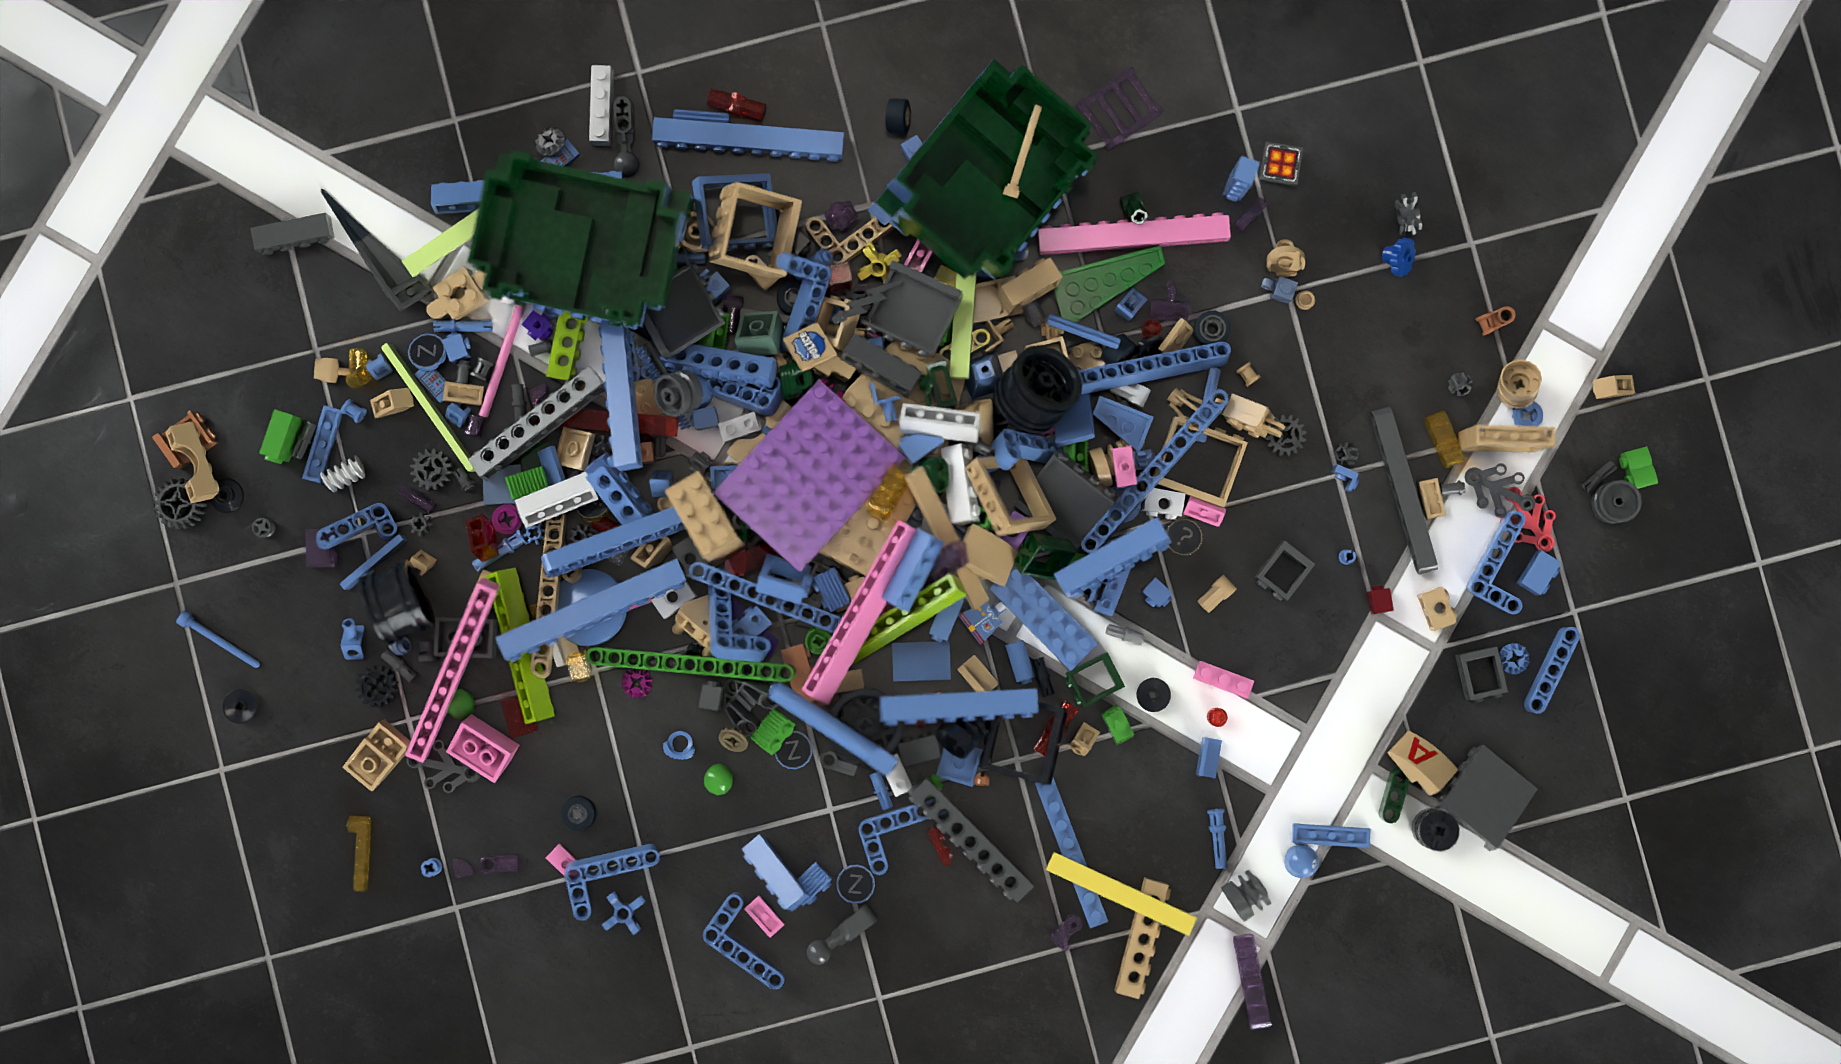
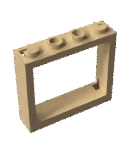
M1180 414L1179 417H1173L1162 449L1173 438L1177 425L1183 426L1190 419L1189 417ZM1191 424L1188 429L1198 432L1199 426ZM1215 427V430L1207 428L1203 434L1238 446L1220 497L1163 478L1158 485L1180 493H1186L1188 496H1193L1224 508L1248 442L1243 441L1244 438L1233 434V437L1226 435V431ZM1167 453L1164 454L1163 461H1165ZM1155 467L1152 477L1159 476V468Z
M1475 425L1458 432V451L1535 453L1555 447V427Z
M995 456L976 458L965 467L998 536L1045 529L1057 520L1026 459L1020 458L1010 468L1033 516L1024 519H1010L986 470L1000 468Z

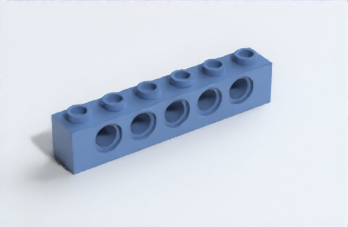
M691 344L667 360L662 355L660 357L663 367L671 372H675V370H689L705 378L715 377L722 381L732 380L743 385L747 383L754 384L760 388H772L779 368L774 358Z

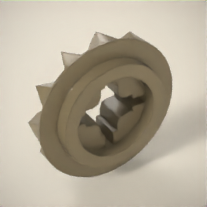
M726 727L719 734L720 743L728 750L742 752L748 747L749 740L747 739V734H742L741 730L738 731L735 727L732 729Z

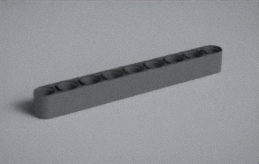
M1390 406L1370 411L1371 422L1415 570L1418 575L1438 570L1437 559L1393 411Z

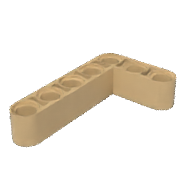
M811 217L806 223L809 235L820 249L829 250L832 255L836 253L843 255L841 261L833 260L832 265L835 267L844 266L863 252L866 244L870 242L874 244L895 228L890 222L887 227L882 228L879 226L880 221L874 218L839 243L819 217ZM813 223L821 225L817 231L811 230L810 226ZM866 231H872L874 236L866 239L863 234ZM824 238H830L832 240V243L829 246H823L821 244ZM856 242L859 246L856 250H850L848 248L849 243Z

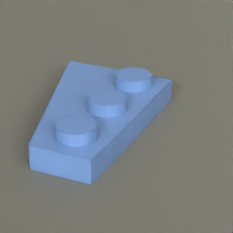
M1099 396L1092 413L1137 452L1141 451L1154 418L1102 396Z

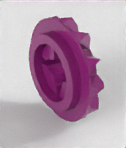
M511 504L499 506L492 515V524L501 534H513L516 530L520 529L523 523L517 507ZM506 514L509 517H515L510 521V526L506 522L500 523V521L505 519Z
M632 668L626 671L622 677V688L628 696L642 698L652 688V677L645 669ZM643 677L640 682V685L643 689L637 686L631 689L634 683L632 681V678H635L637 680Z

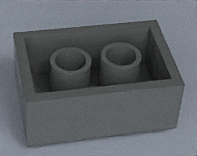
M435 617L434 656L447 657L463 618ZM486 619L470 657L496 658L497 640L495 637H497L498 620Z

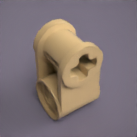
M750 255L745 260L752 263L757 262L759 265L768 267L756 255ZM748 273L765 292L779 279H771Z

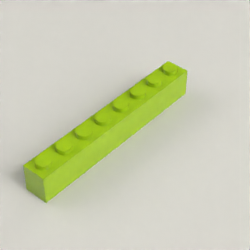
M516 568L500 570L486 575L487 580L501 585L493 602L501 634L530 623ZM526 652L521 655L522 658L511 662L508 660L525 724L554 717V708L550 700L545 678H538L531 671L532 654ZM541 664L538 665L537 673H543V667Z
M949 573L920 591L909 612L894 607L878 617L851 666L965 597L967 593L960 578Z

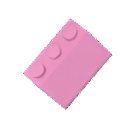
M471 714L461 723L446 752L495 783L514 757L520 745Z

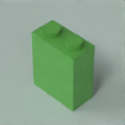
M274 409L259 452L266 455L264 459L282 464L283 461L290 462L291 453L295 447L304 419Z

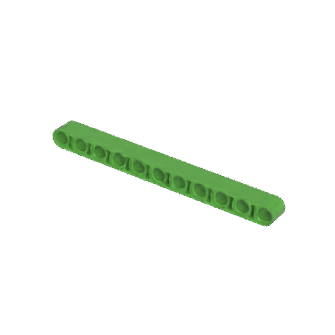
M594 647L586 653V659L590 664L777 682H788L796 677L795 667L785 663L752 662L608 647ZM595 651L600 653L599 661H596L593 657ZM614 652L619 655L617 663L612 660ZM633 654H636L638 657L637 664L631 662ZM651 656H655L657 658V664L655 666H652L650 664ZM671 657L676 660V666L674 668L670 667L668 664V661ZM689 659H692L695 662V668L693 670L689 669L687 666V662ZM708 661L714 663L713 671L707 670L706 664ZM728 662L733 665L731 673L725 670V665ZM746 664H749L752 667V673L750 675L746 674L744 671V667ZM765 666H769L772 670L769 677L763 673ZM785 667L791 671L789 678H785L782 675V670Z

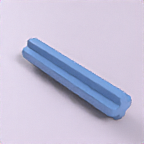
M677 109L673 112V119L729 123L730 119L727 113Z

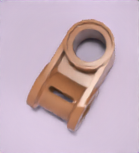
M1505 306L1496 311L1486 313L1475 320L1479 322L1483 330L1482 335L1485 336L1511 323L1515 319L1516 314L1513 308ZM1502 311L1508 314L1509 318L1507 321L1501 318Z

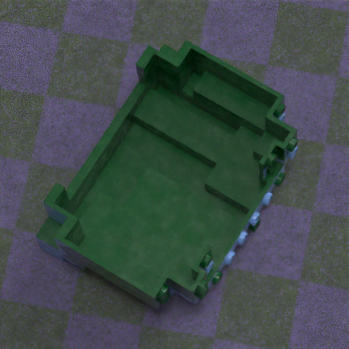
M993 59L867 211L884 225L890 222L906 237L911 233L964 279L969 275L973 277L980 269L993 279H996L998 276L1002 278L1013 268L1012 262L1016 259L1014 254L1017 251L1021 252L1028 244L1026 242L1029 236L1032 238L1038 232V227L1050 217L1049 211L1052 207L1056 209L1062 202L1060 197L1064 193L1067 195L1074 187L1072 185L1073 181L1080 175L1084 176L1096 165L1094 160L1098 157V154L1084 143L1090 135L1088 130L1092 127V124L1022 63L1011 74ZM1034 105H1038L1042 109L1018 182V191L1020 192L1018 198L1003 194L1004 188L1011 182Z
M511 150L510 155L499 152L496 171L486 169L467 263L472 265V269L485 273L481 290L486 292V296L492 299L502 300L505 297L513 300V304L525 307V303L532 304V308L544 311V307L552 309L551 312L563 315V311L569 312L571 317L585 321L587 317L590 318V321L601 323V320H606L612 326L620 327V324L627 328L636 329L637 326L642 327L647 306L655 310L667 307L680 241L683 242L687 221L690 222L695 199L691 193L672 190L667 183L647 179V183L644 184L538 161L531 154Z

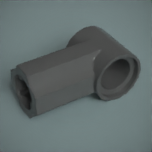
M825 751L820 756V762L824 768L854 777L858 766L857 762L848 760L844 756L832 751ZM832 755L834 762L831 765H826L823 762L824 756Z

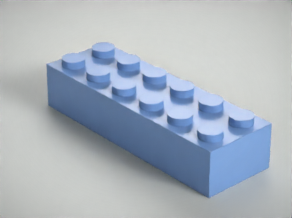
M1158 517L1056 572L1054 575L1064 594L1069 599L1072 597L1076 599L1084 594L1083 591L1090 588L1092 590L1100 586V582L1106 578L1107 580L1118 576L1117 572L1123 569L1125 571L1130 570L1137 561L1141 560L1143 562L1152 557L1151 554L1157 550L1162 552L1168 549V544L1172 542Z
M1015 563L1004 587L994 583L989 588L1069 671L1075 668L1098 645L1032 576L1020 574Z

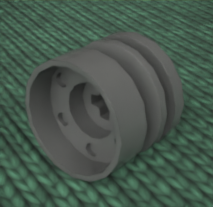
M1249 869L1244 872L1248 879L1247 881L1241 875L1238 876L1240 886L1230 881L1221 887L1226 898L1243 922L1255 915L1252 909L1253 905L1259 910H1263V906L1260 903L1261 900L1266 906L1272 904L1266 888Z

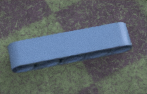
M1563 627L1557 632L1524 701V707L1528 712L1538 714L1545 711L1580 639L1578 629ZM1568 630L1572 634V638L1569 641L1565 638ZM1559 648H1562L1564 652L1561 658L1557 655ZM1551 665L1555 667V673L1553 675H1551L1548 671ZM1543 682L1547 685L1545 692L1540 690V685ZM1536 699L1539 705L1538 708L1534 710L1532 708V702Z

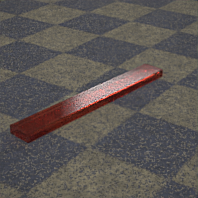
M555 407L550 410V414L555 411ZM581 409L559 427L611 431L607 423V419L610 418L609 411ZM637 414L639 434L677 437L679 417ZM540 419L536 420L534 425H538Z

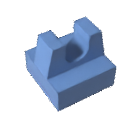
M381 353L377 355V359L374 361L370 359L367 361L368 364H366L367 370L376 381L393 372L392 367Z
M451 403L447 407L445 417L461 428L465 424L471 409L467 407L465 410H462L460 408L461 403Z

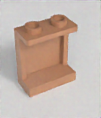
M190 410L187 412L188 416L175 424L193 422L194 426L199 430V440L206 451L218 443L215 439L216 434L211 428L206 427L204 424L205 419L199 412L196 413ZM166 431L162 434H155L152 437L173 468L181 470L191 463V460L183 453L171 450L165 434Z

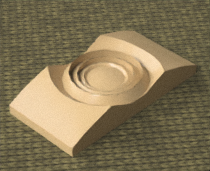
M1010 277L976 284L973 325L1023 313L1021 308L1009 315L997 296L999 288L1002 286L1001 283Z

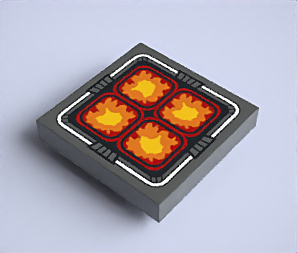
M1265 142L1259 180L1297 186L1303 147Z

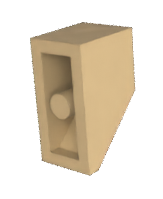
M1615 375L1593 380V393L1596 395V399L1635 394L1632 375Z
M409 388L388 390L370 400L375 418L402 412L414 406L413 396Z
M665 536L639 546L630 559L643 568L648 569L661 563L673 546L670 539Z

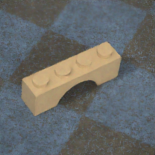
M782 399L775 414L766 416V425L772 430L792 407ZM762 432L753 439L737 438L726 453L740 464L766 435Z
M193 422L170 426L165 434L171 450L186 455L194 467V475L185 485L190 502L196 503L213 499L219 491V486L212 476V466L207 462L205 447L200 443L199 430L194 426Z

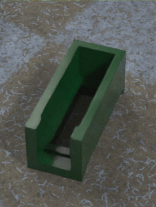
M946 360L926 364L925 369L927 375H930L932 380V392L937 408L955 410L958 402ZM939 370L944 372L951 396L950 399L943 401L934 372Z

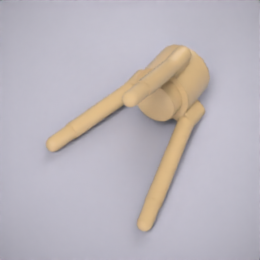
M1175 388L1167 399L1171 402L1169 406L1174 409L1178 416L1179 414L1184 415L1177 405L1181 407L1183 404H1186L1197 411L1198 408L1187 401V398L1201 405L1203 401L1178 388Z

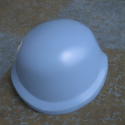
M1297 844L1290 847L1286 852L1284 864L1286 870L1292 876L1306 878L1315 873L1319 860L1316 852L1311 847Z

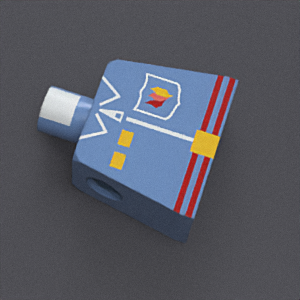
M999 600L991 607L986 602L977 610L969 609L958 616L981 645L1000 626L1002 621L998 616L1007 609Z

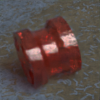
M1148 319L1142 325L1141 333L1144 337L1148 338L1153 335H1159L1162 325L1156 319Z
M1215 707L1207 712V721L1210 725L1221 727L1226 724L1228 716L1225 710Z

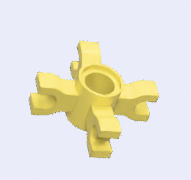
M870 242L865 245L863 252L869 258L871 264L861 267L857 275L860 280H863L872 274L876 277H881L885 283L890 272L888 266L892 260L899 262V257L902 255L898 249L888 255L878 253L874 244ZM876 263L882 264L883 267L877 266Z

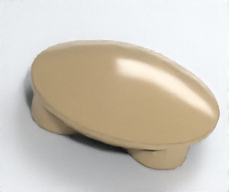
M1080 344L1074 347L1068 356L1069 360L1077 368V371L1106 364L1101 360L1102 349L1093 344Z

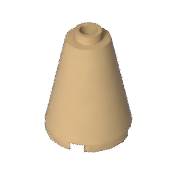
M977 400L973 404L968 405L966 403L955 408L958 411L980 413L979 437L983 442L992 447V442L994 441L992 400Z

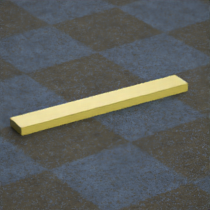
M1056 852L1053 853L1046 868L1051 873L1188 936L1196 922L1197 917Z

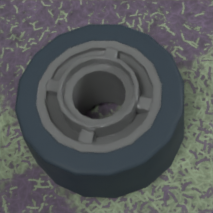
M1216 310L1202 313L1193 326V335L1200 345L1225 342L1231 332L1228 318ZM1208 325H1214L1216 327L1215 334H1211L1208 332Z

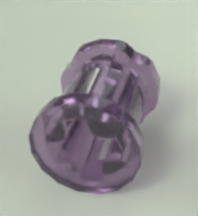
M468 415V425L463 433L481 437L479 433L482 422H485V419Z

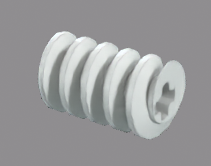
M356 455L355 462L349 458L348 465L341 462V469L335 465V472L327 469V476L323 472L320 473L324 484L334 493L338 491V488L343 489L345 484L347 486L351 485V480L357 482L358 477L361 479L365 478L364 467Z

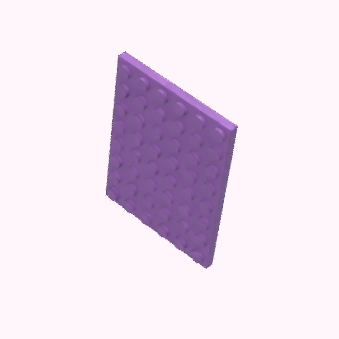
M818 380L717 487L713 494L797 571L801 572L903 462L905 457L821 380Z

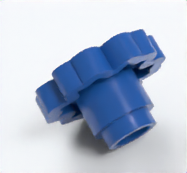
M1404 237L1403 239H1398L1394 246L1391 245L1384 248L1382 260L1392 266L1391 273L1394 276L1402 277L1411 271L1416 253L1414 241Z

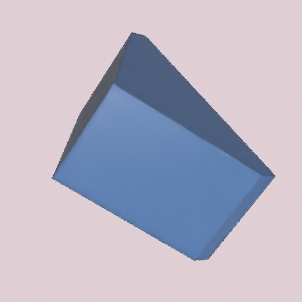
M1132 288L1114 311L1130 322L1148 299Z
M654 470L650 478L652 497H668L665 490L673 486L674 471Z

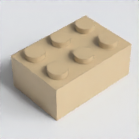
M1042 258L1034 264L1035 267L1030 270L1025 268L1018 273V277L1014 279L1010 277L1001 283L1002 286L999 288L997 296L1009 315L1058 287L1062 275L1051 258L1047 260Z

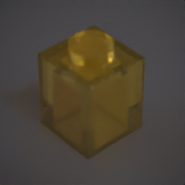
M587 651L570 654L566 657L571 681L584 682L591 676V666L586 659Z

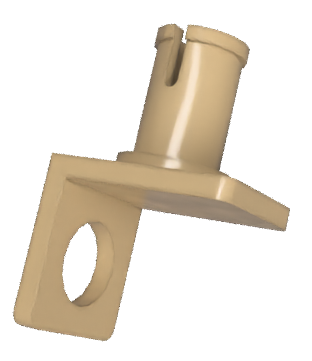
M1007 317L996 326L990 320L985 323L984 327L996 343L984 350L983 356L999 347L1004 342L1001 336L1014 328L1013 322L1009 324L1010 318Z

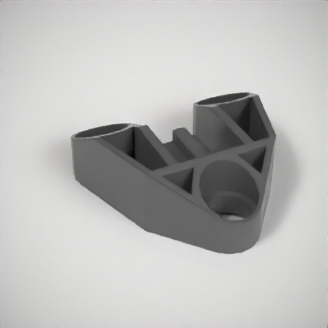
M732 677L726 681L724 686V710L734 727L738 731L741 730L742 734L750 736L753 735L761 724L751 711L756 706V703L766 709H774L779 704H772L769 701L771 694L768 691L771 688L770 686L755 679ZM732 681H734L736 685V691L733 690L731 687ZM748 722L755 726L754 731L748 728Z

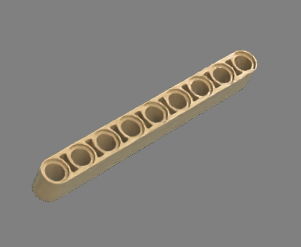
M563 513L559 520L555 521L552 518L546 520L543 555L564 547L567 523L566 513ZM559 531V537L554 540L551 539V533ZM543 564L541 567L536 619L544 616L543 609L545 607H551V613L558 610L561 575L547 577ZM553 588L554 593L551 596H545V590ZM554 644L548 646L545 654H539V651L532 653L531 671L538 678H546L551 673ZM545 664V671L540 674L537 673V666Z

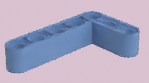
M787 252L778 255L776 260L778 268L803 277L783 338L815 323L831 278L829 267ZM782 338L781 347L786 352H789Z
M1515 510L1508 511L1503 517L1467 583L1469 593L1510 614H1517L1522 610L1521 600L1492 585V582L1525 524L1524 514ZM1513 514L1518 516L1516 524L1511 523V516ZM1504 531L1509 533L1507 541H1503L1501 538ZM1495 548H1498L1500 551V555L1497 558L1492 556V551ZM1489 565L1491 568L1488 575L1483 574V567ZM1476 582L1481 583V590L1475 592L1473 589ZM1497 591L1498 599L1492 601L1490 595L1492 592ZM1514 600L1515 608L1509 610L1508 602Z
M720 567V568H717V569H719V570H722V571H724V572L729 573V572H728L726 569H724V568H721V567ZM718 572L711 575L712 582L720 583L722 575ZM708 584L710 648L713 656L722 659L752 662L763 661L770 649V642L763 637L732 634L731 593Z
M934 797L931 799H927L924 802L926 804H931L934 801ZM914 804L867 818L860 823V837L871 871L874 874L882 875L888 868V861L879 835L928 819L926 816L918 814L917 809L920 805L916 807ZM940 810L938 816L947 813L948 810ZM901 812H908L910 819L906 822L899 819ZM882 818H889L892 824L889 827H883L880 822ZM869 823L873 826V831L865 833L862 830V826ZM876 842L879 845V849L876 852L870 851L868 849L869 843ZM876 861L884 862V869L876 870L874 867Z
M646 844L568 863L565 868V879L575 918L586 920L591 915V902L586 881L654 866L660 859L658 847L654 844ZM648 852H654L656 854L653 858H647L645 856ZM630 856L637 858L633 863L628 862L626 859ZM609 861H616L618 863L614 867L607 865ZM591 865H596L598 869L596 871H590L588 867ZM575 869L579 871V874L572 876L569 874V871ZM575 888H581L583 892L580 894H576L573 892V890ZM580 906H585L587 910L585 912H580L577 910V908Z
M731 893L704 930L703 939L768 987L779 989L785 980L783 971L726 931L744 904V898L740 893ZM731 898H738L740 905L733 907L730 904ZM719 914H726L729 921L722 923L719 920ZM708 930H715L717 938L711 939L707 934ZM731 941L733 949H725L723 942ZM746 952L749 955V960L742 961L739 958V953ZM757 963L763 964L765 971L757 972L755 965ZM774 974L779 975L781 982L773 983L771 976Z

